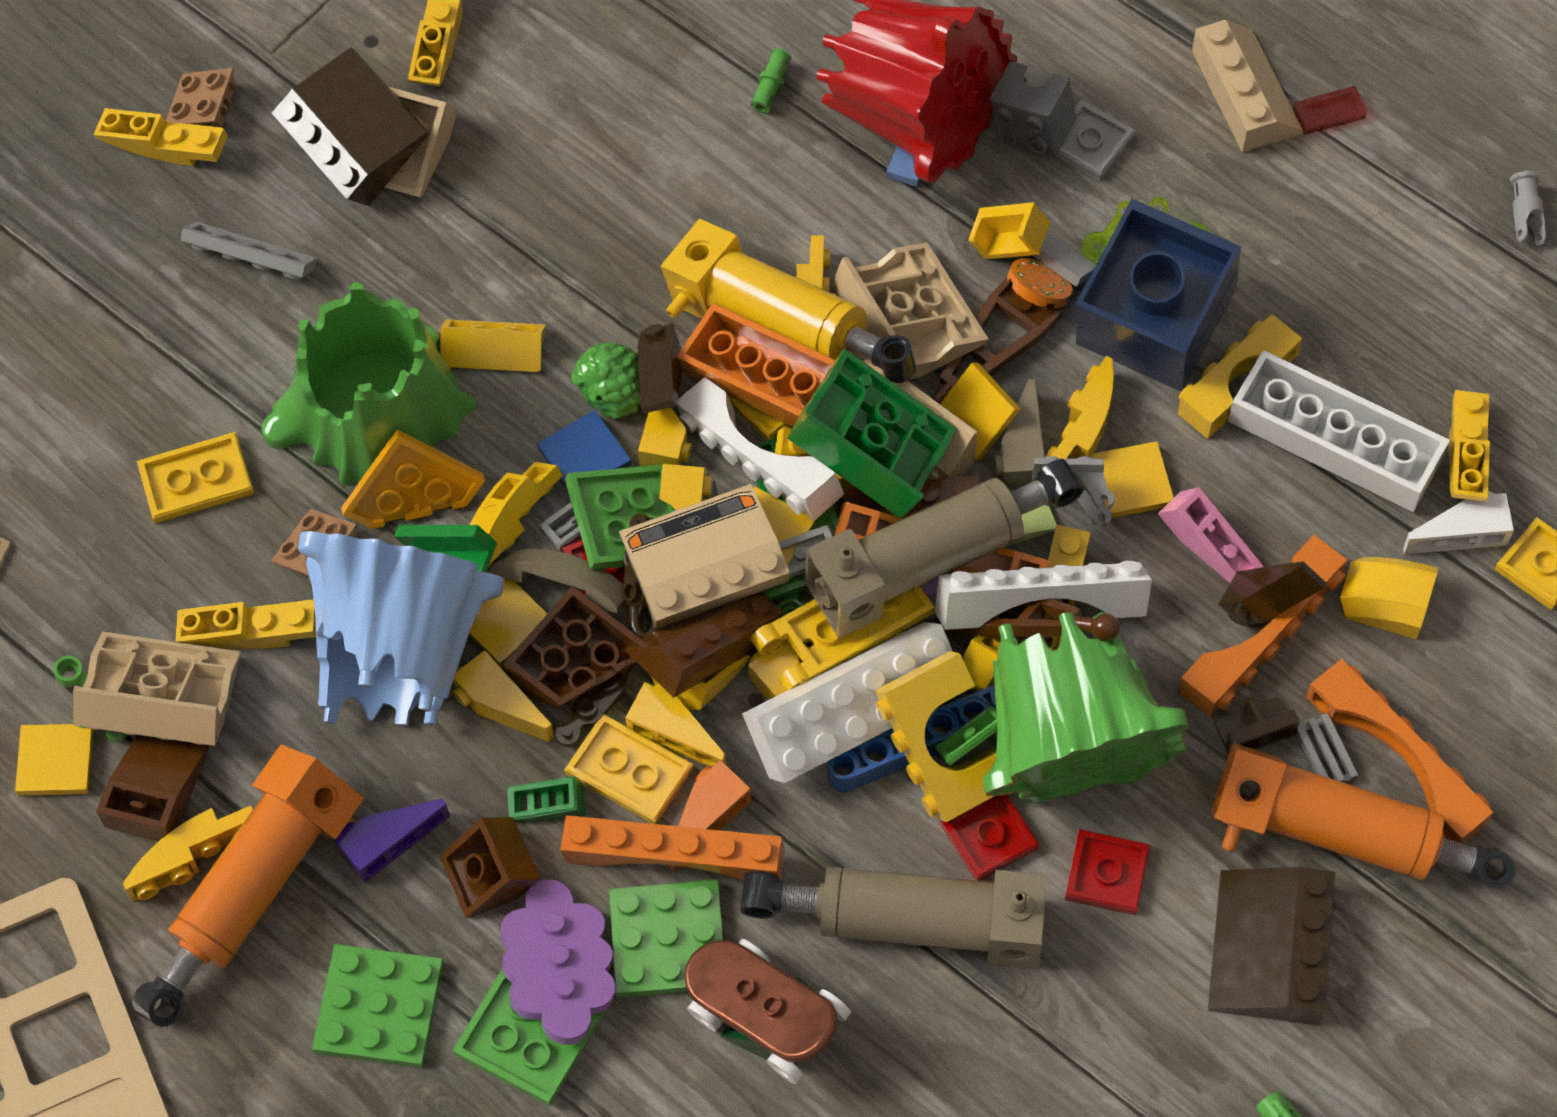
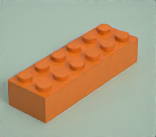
M714 303L710 306L676 356L689 377L697 381L706 377L724 390L728 396L790 426L795 425L799 415L835 362L834 359Z

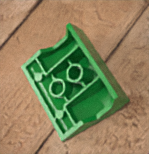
M844 348L799 415L787 439L897 517L902 518L922 499L924 494L920 491L929 473L943 457L956 428Z

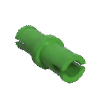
M780 48L773 49L765 71H762L759 75L758 81L760 84L750 103L751 107L757 112L769 113L777 91L781 90L784 85L783 76L792 59V56L786 50Z

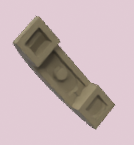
M547 549L515 550L505 553L490 568L491 574L520 583L530 574H534L585 590V596L597 606L615 613L626 604L622 596L624 584L603 569L590 570L588 561L567 553Z

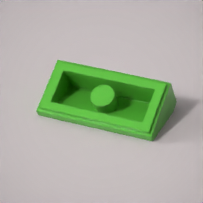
M993 706L988 707L935 747L947 766L953 764L998 731L996 709Z

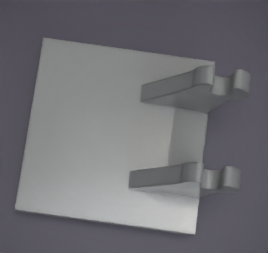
M1055 456L1034 458L1032 482L1044 466L1054 460L1064 458ZM1087 456L1077 459H1065L1084 487L1082 495L1077 500L1090 517L1092 524L1098 526V517L1103 516L1105 526H1108L1112 519V513L1109 509L1114 505L1115 497L1107 488L1103 473L1104 459H1094ZM1103 498L1107 500V508L1105 507Z

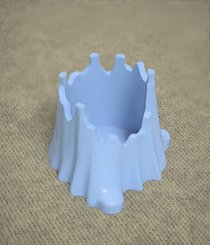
M309 531L300 533L298 550L307 557L306 567L312 585L315 607L317 658L320 663L318 706L325 708L323 722L337 724L338 711H340L344 701L347 698L356 700L362 707L367 720L371 722L376 718L382 707L388 705L396 710L394 724L408 726L410 712L419 702L418 708L425 711L424 724L437 725L438 712L444 699H448L470 629L482 604L490 599L501 597L504 578L477 570L478 565L474 562L444 553L424 551L414 546H396L380 539H358L343 534H325Z

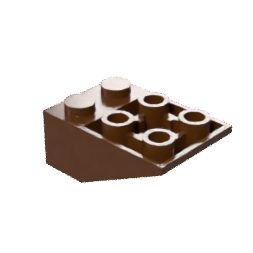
M137 735L110 776L96 811L104 827L160 841L176 827L180 826L207 754L208 746L197 745L192 742L172 739L162 740L157 737Z

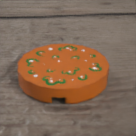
M1020 258L1014 261L1007 274V280L1013 282L1012 288L1016 294L1040 307H1046L1049 303L1055 304L1054 308H1061L1067 304L1073 290L1069 281L1039 260L1031 258Z

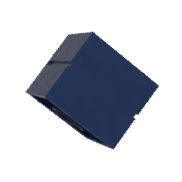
M1131 199L1075 304L1076 344L1103 357L1109 356L1118 364L1182 392L1237 288L1241 246Z

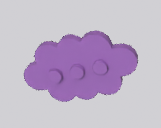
M542 880L529 888L526 893L525 908L512 911L506 915L502 922L501 940L507 948L503 956L502 970L504 976L512 983L509 1002L518 1016L529 1020H541L543 1030L550 1040L558 1044L571 1045L580 1042L586 1037L590 1030L591 1015L605 1011L614 1000L615 983L612 976L608 973L612 966L613 952L610 945L602 939L605 928V920L602 913L596 907L589 904L573 903L572 894L563 883L556 880Z

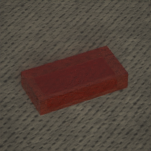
M1356 86L1296 101L1293 106V111L1303 129L1304 135L1363 120L1367 114Z

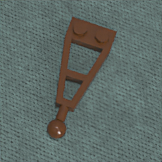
M1007 277L989 295L976 316V320L981 328L984 329L995 309H998L1028 332L997 355L990 352L984 346L969 352L971 356L983 364V369L990 376L1038 343L1062 317V311L1054 308V305L1048 303L1046 307H1040L1016 294L1012 288L1013 282L1008 281ZM967 354L947 363L940 375L939 383L942 386L931 397L937 403L941 404L959 380L954 375Z
M1044 599L1019 605L1025 607V609L1017 619L991 618L978 628L944 629L945 632L968 636H1000L998 627L1004 624H1011L1014 636L1031 637L1040 633L1043 637H1061L1062 627L1060 620L1040 619V617L1046 614L1059 619V615L1073 612L1076 626L1081 631L1092 633L1101 642H1110L1118 636L1120 624L1117 618L1111 614H1100L1094 619L1082 617L1080 608L1054 599ZM937 618V624H941L939 618Z

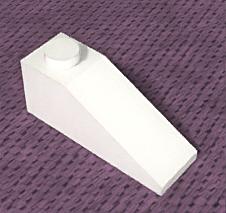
M1488 491L1487 502L1466 499L1408 533L1403 547L1404 554L1507 546L1514 529L1506 493L1495 494Z

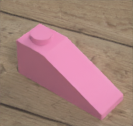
M1200 487L1180 491L1158 513L1183 544L1229 583H1231L1237 571L1263 567L1261 562Z

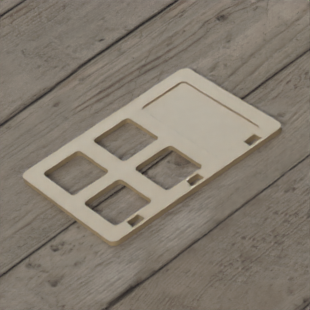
M60 878L1 903L0 933L51 911L58 912L77 964L73 969L7 998H0V1081L5 1092L4 1098L0 1101V1117H169L91 917L75 881L70 878ZM84 995L90 996L109 1042L110 1051L102 1057L38 1085L31 1084L12 1034L14 1026Z

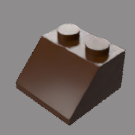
M514 817L481 818L440 855L465 918L475 917L518 899L540 880Z

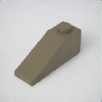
M1028 379L1017 404L1021 410L1007 427L1001 441L1000 455L994 456L996 476L1002 475V482L1007 488L1023 487L1031 483L1034 458L1045 457L1035 379Z

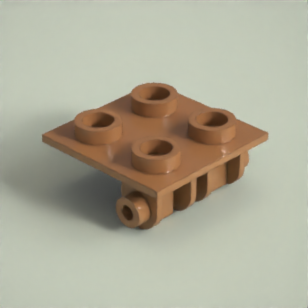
M225 68L182 74L166 122L192 125L203 124L204 126L223 128L224 116L228 114V107L231 105L233 93L237 88L236 79L233 77L235 69Z
M310 509L288 539L281 545L278 552L271 559V563L309 576L306 567L307 557L298 550L300 533L309 531L325 534H343L357 538L359 535L356 531L358 525Z

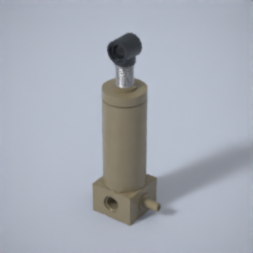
M1057 459L1048 463L1038 472L1033 482L1012 492L998 478H991L859 540L850 528L807 548L805 584L839 639L881 619L884 602L936 579L939 575L951 572L1021 539L1024 535L1021 515L1044 504L1046 506L1053 504L1056 508L1065 507L1082 495L1084 487L1065 459Z
M827 866L825 883L820 882V887H816V889L815 887L812 889V886H808L807 889V886L802 888L799 885L798 887L797 885L795 887L790 885L789 887V884H784V881H781L774 874L754 871L746 873L744 876L740 912L745 916L758 919L773 918L776 914H781L783 910H789V912L797 911V913L817 914V919L821 920V936L836 938L837 936V938L988 952L987 964L1039 969L1047 875L995 870L994 882L850 868L842 870L839 867Z

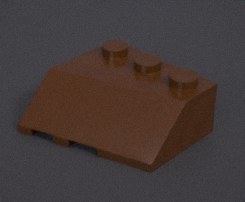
M571 586L505 661L504 672L530 698L560 708L636 663L626 650L628 646L641 640V638Z

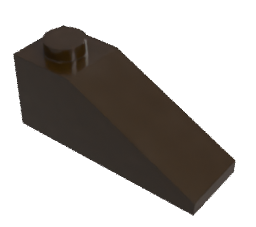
M673 323L664 326L654 324L640 332L637 346L640 401L643 414L676 406L683 367L676 358L681 350V346Z
M1304 561L1237 571L1218 605L1228 613V617L1236 624L1245 626L1264 623L1323 590L1327 583Z

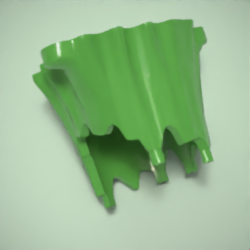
M354 282L350 285V293L344 299H336L320 306L318 320L314 326L311 325L308 319H303L299 322L300 337L294 378L284 394L273 404L272 413L265 418L261 427L264 441L272 448L283 449L295 444L311 445L315 450L312 458L314 465H332L337 468L342 485L358 484L397 429L434 448L435 444L439 441L455 436L462 419L472 413L477 405V401L473 396L460 390L458 378L439 354L440 340L437 331L430 326L424 325L418 309H408L404 303L395 298L386 301L382 300L374 293L364 290L363 285L359 282Z
M1066 612L1059 615L1062 627L1061 644L1058 650L1052 651L1049 649L1042 634L1037 633L1018 644L1011 624L1001 625L998 627L1002 640L997 647L998 660L993 661L998 730L996 760L990 771L982 779L986 796L1019 793L1020 799H1031L1032 803L1037 804L1058 797L1079 794L1100 785H1126L1145 779L1155 768L1174 761L1176 756L1186 751L1185 743L1181 736V732L1189 728L1185 711L1180 708L1157 705L1145 682L1141 668L1137 666L1135 660L1128 656L1120 633L1110 642H1101L1096 638L1089 639L1076 626L1073 612ZM1100 612L1099 614L1095 615L1093 619L1100 614H1104L1105 612Z

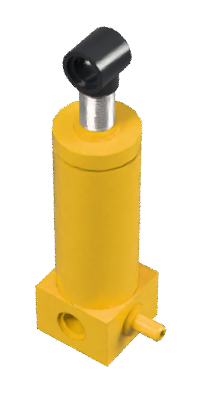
M698 219L661 265L673 300L667 307L666 312L672 318H676L684 310L702 319L714 303L834 360L837 359L845 348L853 355L856 354L870 360L874 366L882 369L885 378L893 383L906 382L916 372V361L912 346L907 338L900 335L881 338L865 331L867 317L863 307L742 253L736 234L705 220Z

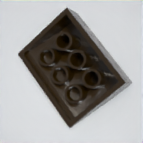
M352 47L292 88L272 112L343 196L348 200L366 206L374 200L430 134Z
M1303 867L1221 870L1207 1011L1319 1026L1325 1012L1335 872Z

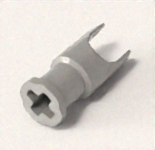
M1529 170L1517 172L1510 177V184L1514 188L1515 195L1512 207L1516 238L1520 242L1526 239L1528 224L1533 230L1535 244L1542 246L1546 240L1543 201L1538 196L1537 184L1540 182L1538 173Z

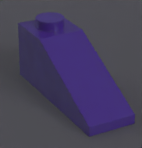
M438 799L362 817L357 822L346 824L336 840L334 839V842L341 856L365 883L447 820L450 814L445 801Z

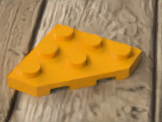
M397 429L341 507L342 515L370 529L385 526V522L405 518V521L433 515L432 511L451 506L453 510L466 507L485 482L484 473Z

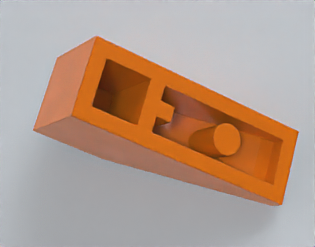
M721 760L713 767H705L696 777V782L678 826L721 830L752 802L750 787ZM668 865V868L673 873L681 867Z

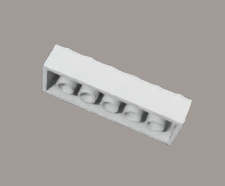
M1265 350L1260 354L1234 398L1228 422L1412 512L1416 509L1441 464L1450 441Z
M923 622L742 713L768 777L786 783L891 729L892 726L889 720L885 721L877 710L876 702L879 699L875 690L940 655L952 651L942 625Z

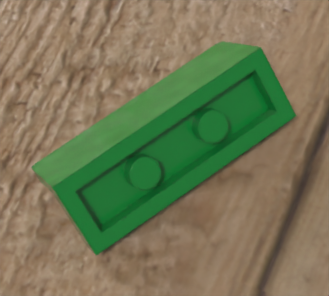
M398 525L394 535L404 546H414L424 551L444 553L471 561L478 565L477 570L485 573L497 546V542L479 525Z

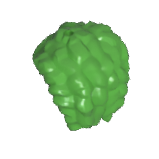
M617 342L600 343L590 347L576 361L575 368L571 373V382L579 386V391L589 406L600 410L607 418L611 416L614 419L628 416L638 411L641 407L638 353L633 352L631 347L617 344Z

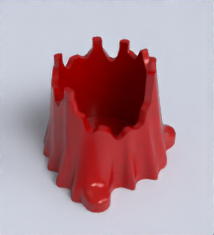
M854 0L855 2L865 4L870 10L860 11L854 16L851 32L839 37L830 34L824 36L823 46L836 52L844 63L845 69L844 71H829L823 68L818 70L817 80L827 83L831 93L824 94L821 102L827 105L828 108L836 110L910 154L914 159L915 176L920 180L935 183L947 168L956 170L966 159L971 158L975 153L979 135L984 130L989 129L992 112L990 97L1009 62L1017 63V55L1011 53L1013 36L1009 33H1002L1004 21L994 19V11L984 9L983 7L938 6L911 0Z

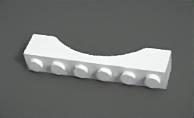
M706 377L701 379L677 400L676 406L681 415L678 418L688 432H697L709 448H718L730 464L735 465L738 463L753 481L759 479L774 497H783L796 514L804 513L815 521L844 495L836 473L813 456L794 457L778 455L763 450L744 438L737 431L736 414L726 392Z
M1123 561L1119 564L1090 563L1087 566L1071 567L1056 565L1053 568L1039 569L1023 567L1020 570L1007 571L990 569L986 572L975 573L956 571L952 574L939 575L935 613L945 630L978 628L994 616L1012 607L1044 599H1071L1084 602L1116 618L1142 617L1147 615L1152 579L1142 564L1134 561Z

